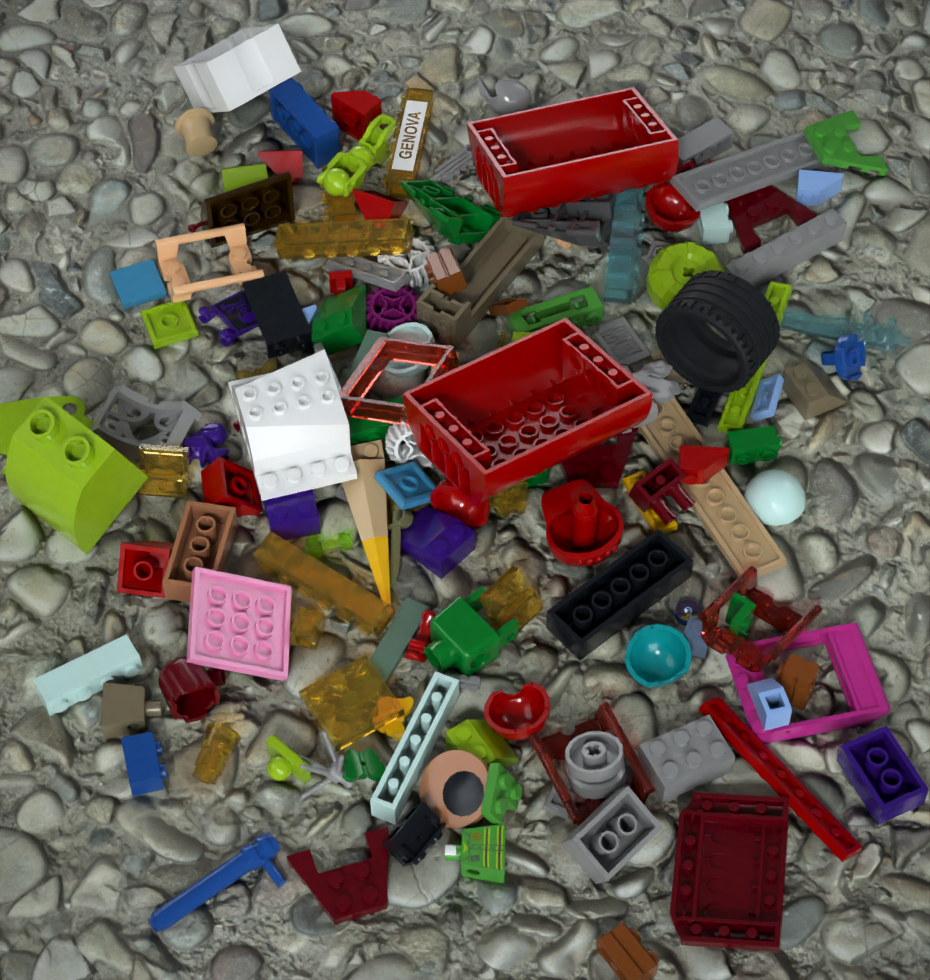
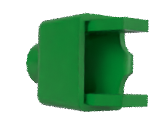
M483 587L464 600L458 596L431 619V643L424 647V653L429 663L438 672L442 673L453 666L460 674H465L469 677L499 658L500 649L518 637L519 623L514 618L495 631L477 613L487 605V591Z

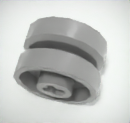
M591 731L580 734L569 742L565 749V758L568 769V781L573 792L584 798L604 799L623 787L626 781L623 745L617 737L607 732Z

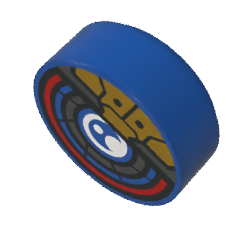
M683 600L677 604L675 618L680 624L686 626L690 615L700 618L701 609L695 601Z

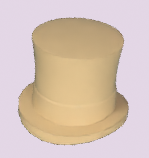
M197 107L184 112L174 125L175 132L183 136L186 152L190 156L200 157L208 155L218 145L212 131L215 123L214 116L205 108Z

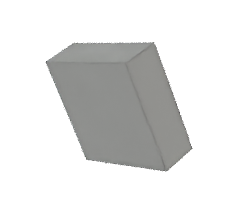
M554 784L543 805V810L568 820L577 802L578 794Z

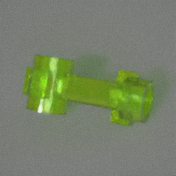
M345 532L338 533L339 538L321 541L318 535H310L306 538V543H304L306 554H309L310 559L315 560L323 557V550L341 548L342 551H347L348 548H353L350 533L345 534Z

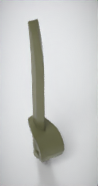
M396 503L393 505L392 524L388 525V529L391 530V591L396 582L400 567L401 529L408 528L414 518L411 511L408 509L402 510Z

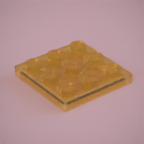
M366 655L298 691L300 698L321 730L327 732L336 752L405 715L403 707Z

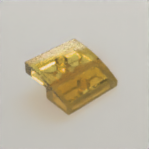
M140 444V470L149 478L139 489V495L187 499L189 447Z
M513 566L479 597L482 606L498 629L514 618L519 623V632L543 609L535 590L527 587L520 569Z

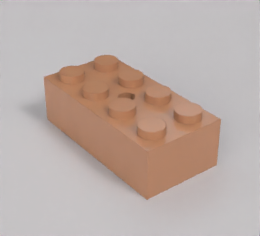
M187 500L162 581L165 599L190 602L192 571L195 566L220 572L225 571L238 527L236 507Z

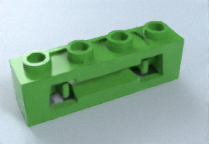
M591 286L507 315V329L512 337L513 331L535 332L564 318L571 321L577 328L594 325L603 319V304ZM584 297V301H575L574 304L570 305L571 300ZM535 312V317L532 315L529 319L524 320L523 316Z

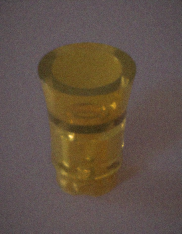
M217 723L207 724L204 740L192 775L202 783L215 785L219 776L222 775L233 750L241 740L240 735L227 726Z

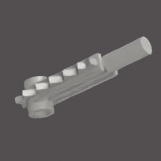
M470 143L464 147L462 152L457 151L456 156H451L449 161H444L442 166L437 165V169H433L435 175L428 180L438 183L442 181L443 184L445 182L448 183L449 180H453L455 175H460L462 170L467 171L466 167L473 166Z

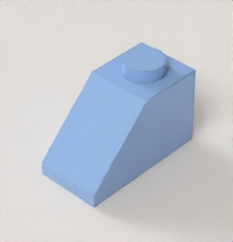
M799 169L796 185V202L801 205L818 206L841 192L844 173Z

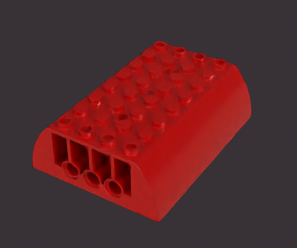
M635 87L467 123L469 143L478 181L502 217H513L519 213L535 212L546 207L554 208L568 202L577 203L582 199L599 198L605 194L621 193L627 189H640L645 185L654 183L663 184L671 180L677 171L679 156L678 139Z
M567 318L561 319L402 393L408 422L420 452L473 505L483 502L641 424L649 415L653 396L650 390Z

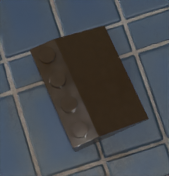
M288 171L204 199L200 213L202 230L244 223L247 237L294 221L291 173ZM225 236L207 239L212 248L227 243Z

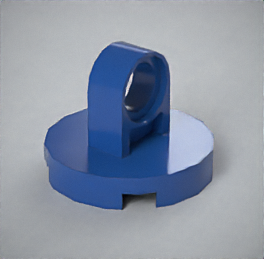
M843 334L838 339L835 350L821 352L822 365H835L839 377L844 381L858 380L863 374L859 373L860 368L866 364L865 346L863 341L857 340V334Z

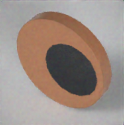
M463 750L446 751L431 760L422 774L419 795L421 803L425 802L440 819L438 824L445 822V827L462 829L476 824L484 817L481 814L489 771L488 765L479 756Z

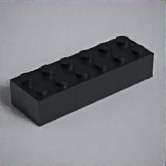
M657 529L549 609L546 614V628L578 660H582L689 579L692 573L693 559L660 529Z

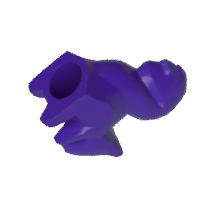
M207 423L200 429V432H196L183 440L185 467L191 464L192 459H199L201 468L205 467L206 462L211 464L219 457L226 460L229 459L227 455L230 452L229 449L214 448V446L225 442L228 437L225 427L220 423Z

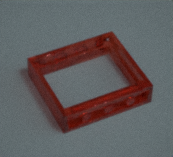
M380 336L339 392L346 416L392 424L397 423L398 425H401V421H404L407 426H410L404 404L365 399L364 396L390 360L436 366L425 382L458 368L459 359L457 358L454 346Z

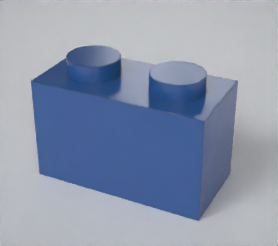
M152 731L121 738L132 795L137 796L163 790L162 779L167 778L165 764H159L158 756H163L160 740L154 741Z

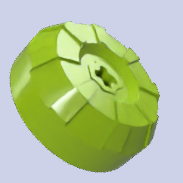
M694 242L676 243L663 247L654 256L646 276V288L653 303L663 311L695 274L708 270L725 271L719 258L711 250L709 251L702 246L696 245Z

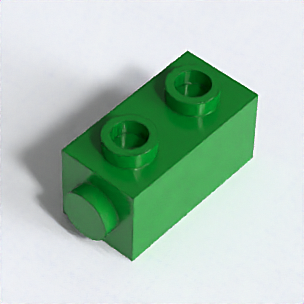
M774 425L727 432L725 448H729L728 459L730 465H744L750 462L777 459L779 449L782 448V439L780 434H776Z

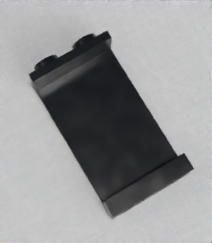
M286 271L242 283L244 301L252 309L266 344L268 359L313 347L311 329Z

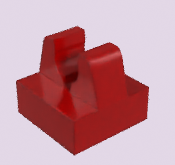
M352 270L329 272L330 294L337 293L338 295L353 288Z

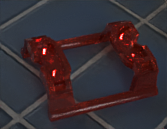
M750 566L703 610L699 614V619L703 622L701 637L707 646L720 654H732L736 658L735 663L750 672H760L768 663L774 662L822 612V608L819 605H814L804 616H801L787 606L777 607L773 603V598L756 589L757 569L753 566ZM740 589L742 590L741 596L749 598L752 603L756 604L754 611L756 617L776 629L788 631L766 655H763L754 644L738 636L733 631L717 627L720 609Z
M607 702L599 706L593 719L575 725L574 733L571 735L557 732L541 739L536 731L528 736L572 823L578 826L607 799L588 798L583 803V806L577 808L552 761L553 759L566 760V747L572 739L580 734L591 731L607 733L612 731L613 735L623 745L624 755L634 771L630 789L643 804H646L649 794L655 791V787Z

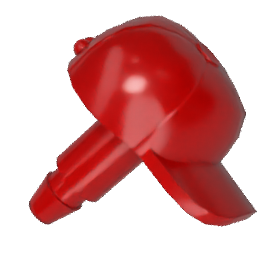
M582 479L573 480L546 491L542 495L541 507L546 523V542L556 560L571 567H590L603 562L614 551L618 550L624 532L622 516L617 508L607 503L589 482Z

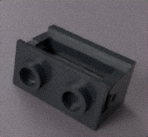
M425 802L416 804L381 845L403 867L412 864L417 865L425 858L427 847L430 844L434 845L442 837L443 833L441 830L446 826V823L438 824L440 819Z

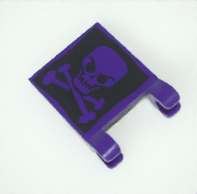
M243 291L212 306L199 308V314L201 315L199 320L202 323H208L217 315L227 325V329L220 331V336L222 337L220 343L224 346L230 345L237 337L258 327L250 305L244 301Z

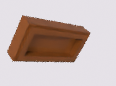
M524 297L505 298L490 306L488 310L491 316L510 315L528 306V303Z

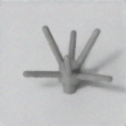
M325 730L322 731V736L333 763L328 768L299 755L309 764H301V769L327 777L301 794V799H305L330 782L335 784L340 782L348 789L354 784V782H346L343 779L344 756L340 755L339 742H335L333 748Z

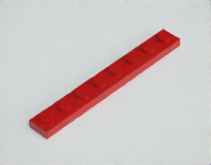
M719 696L702 703L698 709L704 717L707 715L711 716L724 739L735 748L741 757L753 767L779 797H789V807L841 862L860 852L863 847Z

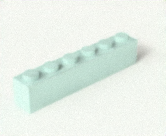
M435 671L370 799L372 816L396 825L459 697L458 679Z

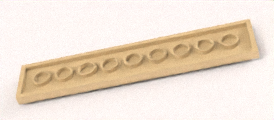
M675 397L668 403L653 401L658 407L656 419L650 424L638 428L661 463L671 457L678 465L680 445L709 447ZM724 468L703 484L688 485L682 483L683 489L696 502L691 508L743 584L786 566V557Z

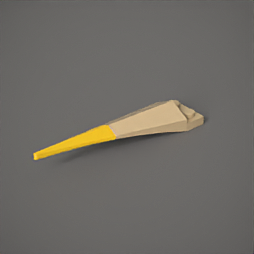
M380 439L351 446V455L358 479L341 483L386 614L391 619L387 492L374 479L376 472L386 469L383 445Z

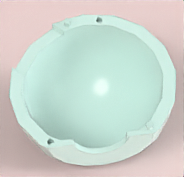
M417 322L404 323L394 327L387 333L390 336V340L380 360V365L389 374L399 378L415 377L428 369L435 353V340L432 332L425 325Z
M772 469L757 474L747 484L743 497L756 516L765 525L779 526L789 524L799 518L805 510L806 497L801 483L793 475L782 470Z

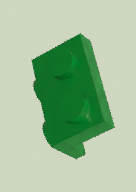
M736 592L731 596L725 622L730 627L724 648L731 652L738 645L746 643L750 633L748 632L754 620L752 618L756 608V604L752 603L749 598L741 596Z

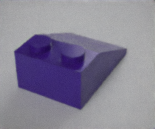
M424 505L419 506L412 512L414 517L412 524L406 529H401L400 547L440 579L475 550V532L459 519ZM391 531L388 533V537H389L390 539H391Z

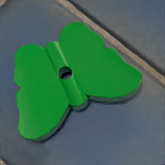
M348 749L345 753L343 779L346 782L363 780L367 777L373 781L380 782L386 768L372 749H365L363 752L358 753L354 749Z

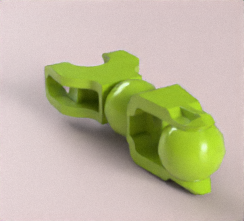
M385 114L377 116L368 126L364 136L359 140L358 146L351 148L348 153L338 152L327 164L326 170L318 175L317 183L323 184L324 190L328 194L337 197L341 195L347 197L353 192V189L360 188L364 184L366 172L376 163L382 165L389 158L392 146L387 143L395 131L396 120ZM382 124H388L384 130L379 127Z

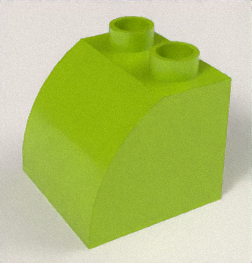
M46 396L40 400L13 434L6 458V481L12 495L86 555L149 478L110 444Z

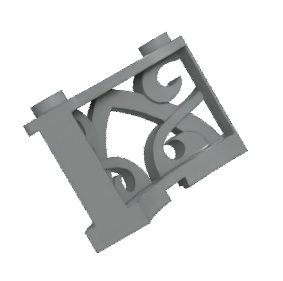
M121 384L110 391L105 405L90 430L122 454L144 461L167 463L178 459L180 454L177 451L190 426L199 421L202 413L185 400L161 402L160 405L149 403L150 398L140 395L124 384ZM115 403L118 405V413L111 411ZM106 418L117 421L108 423L109 428L115 429V432H111L102 426ZM148 420L154 421L156 429L160 433L142 441H138L134 437L129 425H142Z

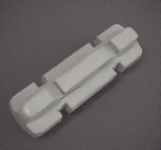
M432 671L431 676H430V681H431V679H432V677H433L435 671ZM448 672L444 674L458 679L459 689H465V687L476 691L480 689L481 677L470 675V677H467L465 674Z

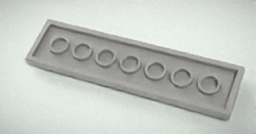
M804 131L677 174L672 176L670 183L697 212L798 175L799 169L814 170L825 166V164L820 163L803 134Z

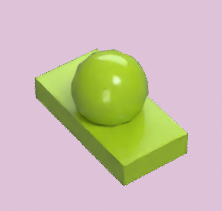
M271 735L266 740L267 753L272 757L266 768L271 779L284 781L293 774L304 785L311 780V772L301 769L300 765L309 764L275 735Z

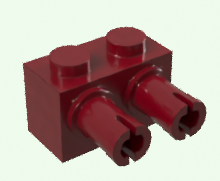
M671 457L634 484L628 494L643 513L653 510L665 526L674 521L678 516L664 501L666 496H671L683 512L696 503L682 487V482L687 475Z

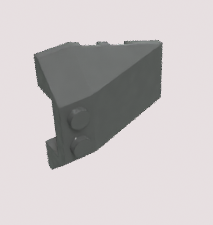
M615 193L605 194L599 198L582 199L577 203L568 202L554 208H541L535 212L519 213L511 220L512 225L578 246L598 248L604 244L612 229Z

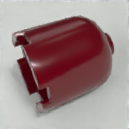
M182 656L169 661L162 668L158 684L175 720L177 718L184 719L185 723H190L208 716V710L214 703L216 706L219 704L220 693L204 666L186 662L187 656Z

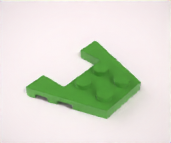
M848 111L807 126L803 133L821 164L845 169L853 166L858 167L859 171L866 173L869 170L878 171V175L885 176L889 170L881 156H861L847 134V131L858 130L861 126V122L854 111Z

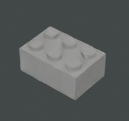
M707 715L640 744L638 761L661 801L665 802L733 771L735 755L711 716Z
M626 786L614 791L561 843L594 883L599 884L609 881L663 827L630 787Z

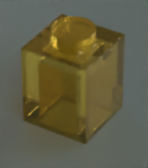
M299 607L290 630L292 645L316 651L325 627L324 612L316 608Z

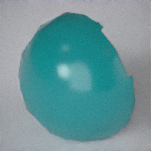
M654 624L645 626L634 633V636L627 644L624 658L627 670L634 680L646 688L656 689L674 683L686 675L690 668L692 654L689 642L681 632L671 626Z

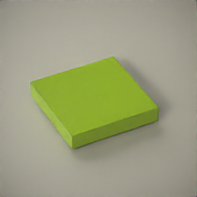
M185 301L168 302L140 311L154 350L199 336Z

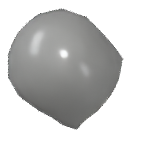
M514 78L503 81L498 80L494 86L498 96L494 97L484 81L478 80L480 95L486 99L494 113L501 116L528 109L531 102V92L520 81Z

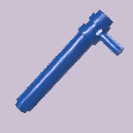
M269 832L265 835L260 834L254 838L255 842L251 845L247 843L241 847L238 854L152 912L148 922L156 933L160 930L164 932L251 870L256 871L262 866L278 888L283 886L287 881L272 862V859L276 857V853L280 851L275 838Z

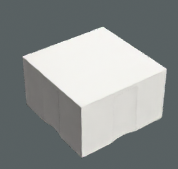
M279 24L244 28L174 66L193 108H205L211 113L232 111L301 72Z

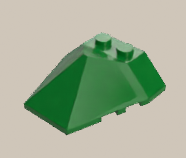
M406 180L400 183L401 187L435 232L448 238V242L452 244H475L480 242L501 218L496 208L488 204L479 206L473 203L474 198L466 196V198L454 194V189L436 181Z

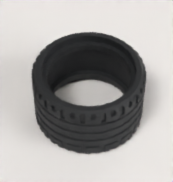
M717 270L702 271L692 276L659 315L655 326L658 346L668 364L672 365L673 369L691 384L718 393H731L743 388L776 348L780 338L779 321L766 297L756 287L741 277ZM706 323H708V324H710L711 326H713L714 328H716V329H717L719 332H721L729 341H727L726 339H724V338H722L721 336H719V335H718L716 332H714Z

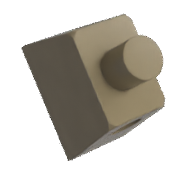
M103 683L101 727L105 739L145 732L147 730V717L162 716V701H148L146 689L143 686Z

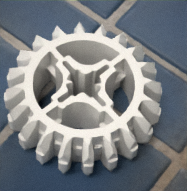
M403 234L402 238L399 239L394 236L393 241L387 240L386 244L381 246L377 256V263L409 273L410 281L401 288L408 286L412 290L416 285L421 288L423 283L429 284L430 280L424 269V266L427 265L425 257L436 250L434 246H430L429 240L423 241L421 236L416 239L413 234L411 237H405Z
M402 415L401 421L394 419L393 426H389L388 433L385 436L386 451L389 454L390 460L395 461L396 466L415 461L423 471L428 466L434 469V465L420 452L408 418ZM402 440L405 441V444L403 445L400 444Z

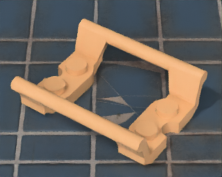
M244 223L155 240L160 272L163 280L170 282L167 284V291L173 303L191 300L193 292L237 283L242 285L244 282L264 277L263 269L257 270L256 266L250 265L252 264V256L247 246ZM225 236L230 252L228 255L229 266L233 275L190 283L184 265L177 261L179 245Z

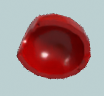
M672 184L656 185L647 192L645 198L646 214L654 226L665 232L678 233L692 227L701 215L700 211L696 212L692 209L691 205Z
M447 478L439 482L430 494V502L434 509L459 519L466 526L479 527L487 523L490 512V498L473 505Z
M535 682L523 684L522 690L516 694H506L503 690L492 692L484 705V717L493 732L501 737L512 741L527 740L537 735L550 717V697L546 690Z

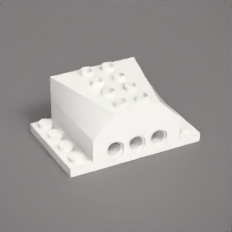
M325 349L277 371L228 382L261 501L358 479L351 455L349 422Z

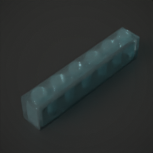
M632 188L616 193L603 302L631 304L632 295L636 296L638 282H633V280L639 276L640 265L635 263L640 261L642 248L637 247V245L642 244L643 230H639V228L644 227L645 214L641 213V210L645 211L646 197H643L644 188Z

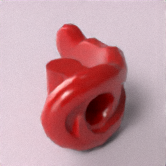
M432 610L422 612V621L419 624L420 629L415 639H410L408 650L404 653L405 659L416 660L421 663L426 662L427 658L424 653V647L430 644V621L435 616Z

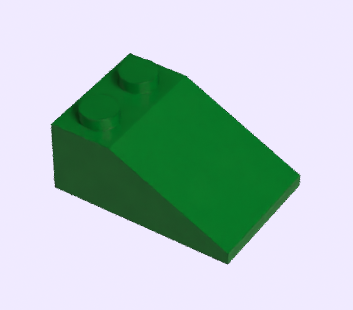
M362 284L325 299L312 322V342L314 344L323 343L327 355L363 341L366 334V286Z

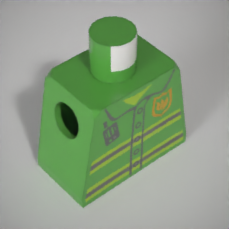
M506 824L462 830V844H445V861H461V875L464 877L504 883Z

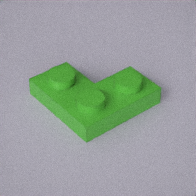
M490 763L481 814L491 824H502L503 814L506 813V810H517L518 802L522 797V787L500 763Z

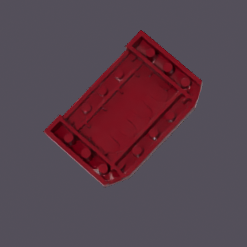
M695 792L693 794L691 802L679 815L670 906V919L682 945L780 952L789 828V797Z

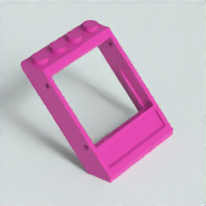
M855 622L743 643L725 656L749 727L764 744L871 724L891 711L860 628ZM825 644L850 712L791 723L764 731L747 688L749 683L765 680L757 656Z

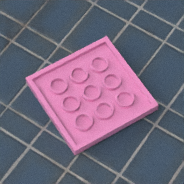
M195 566L192 571L186 662L285 681L288 678L292 586Z

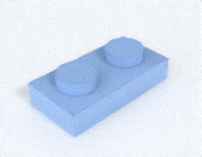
M779 374L760 381L750 417L755 422L774 416L784 383V378Z

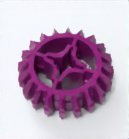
M408 286L400 288L397 292L382 287L379 288V291L373 290L371 295H367L366 328H370L372 331L388 333L394 327L404 323H419L417 320L416 301L420 296H417L415 290L410 291Z

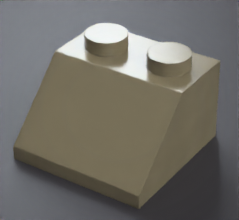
M804 361L784 369L782 389L804 420L846 404L844 397L821 367Z

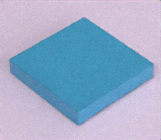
M153 259L109 272L123 310L167 297V291Z
M415 461L378 471L374 477L402 510L429 503L430 494L436 487Z

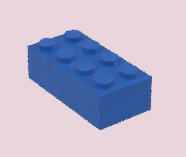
M292 77L269 89L271 117L302 150L317 169L327 165L340 152L339 148H341L338 136L340 129L337 123L327 116L326 111L320 108L315 103L314 98L308 95L302 85Z

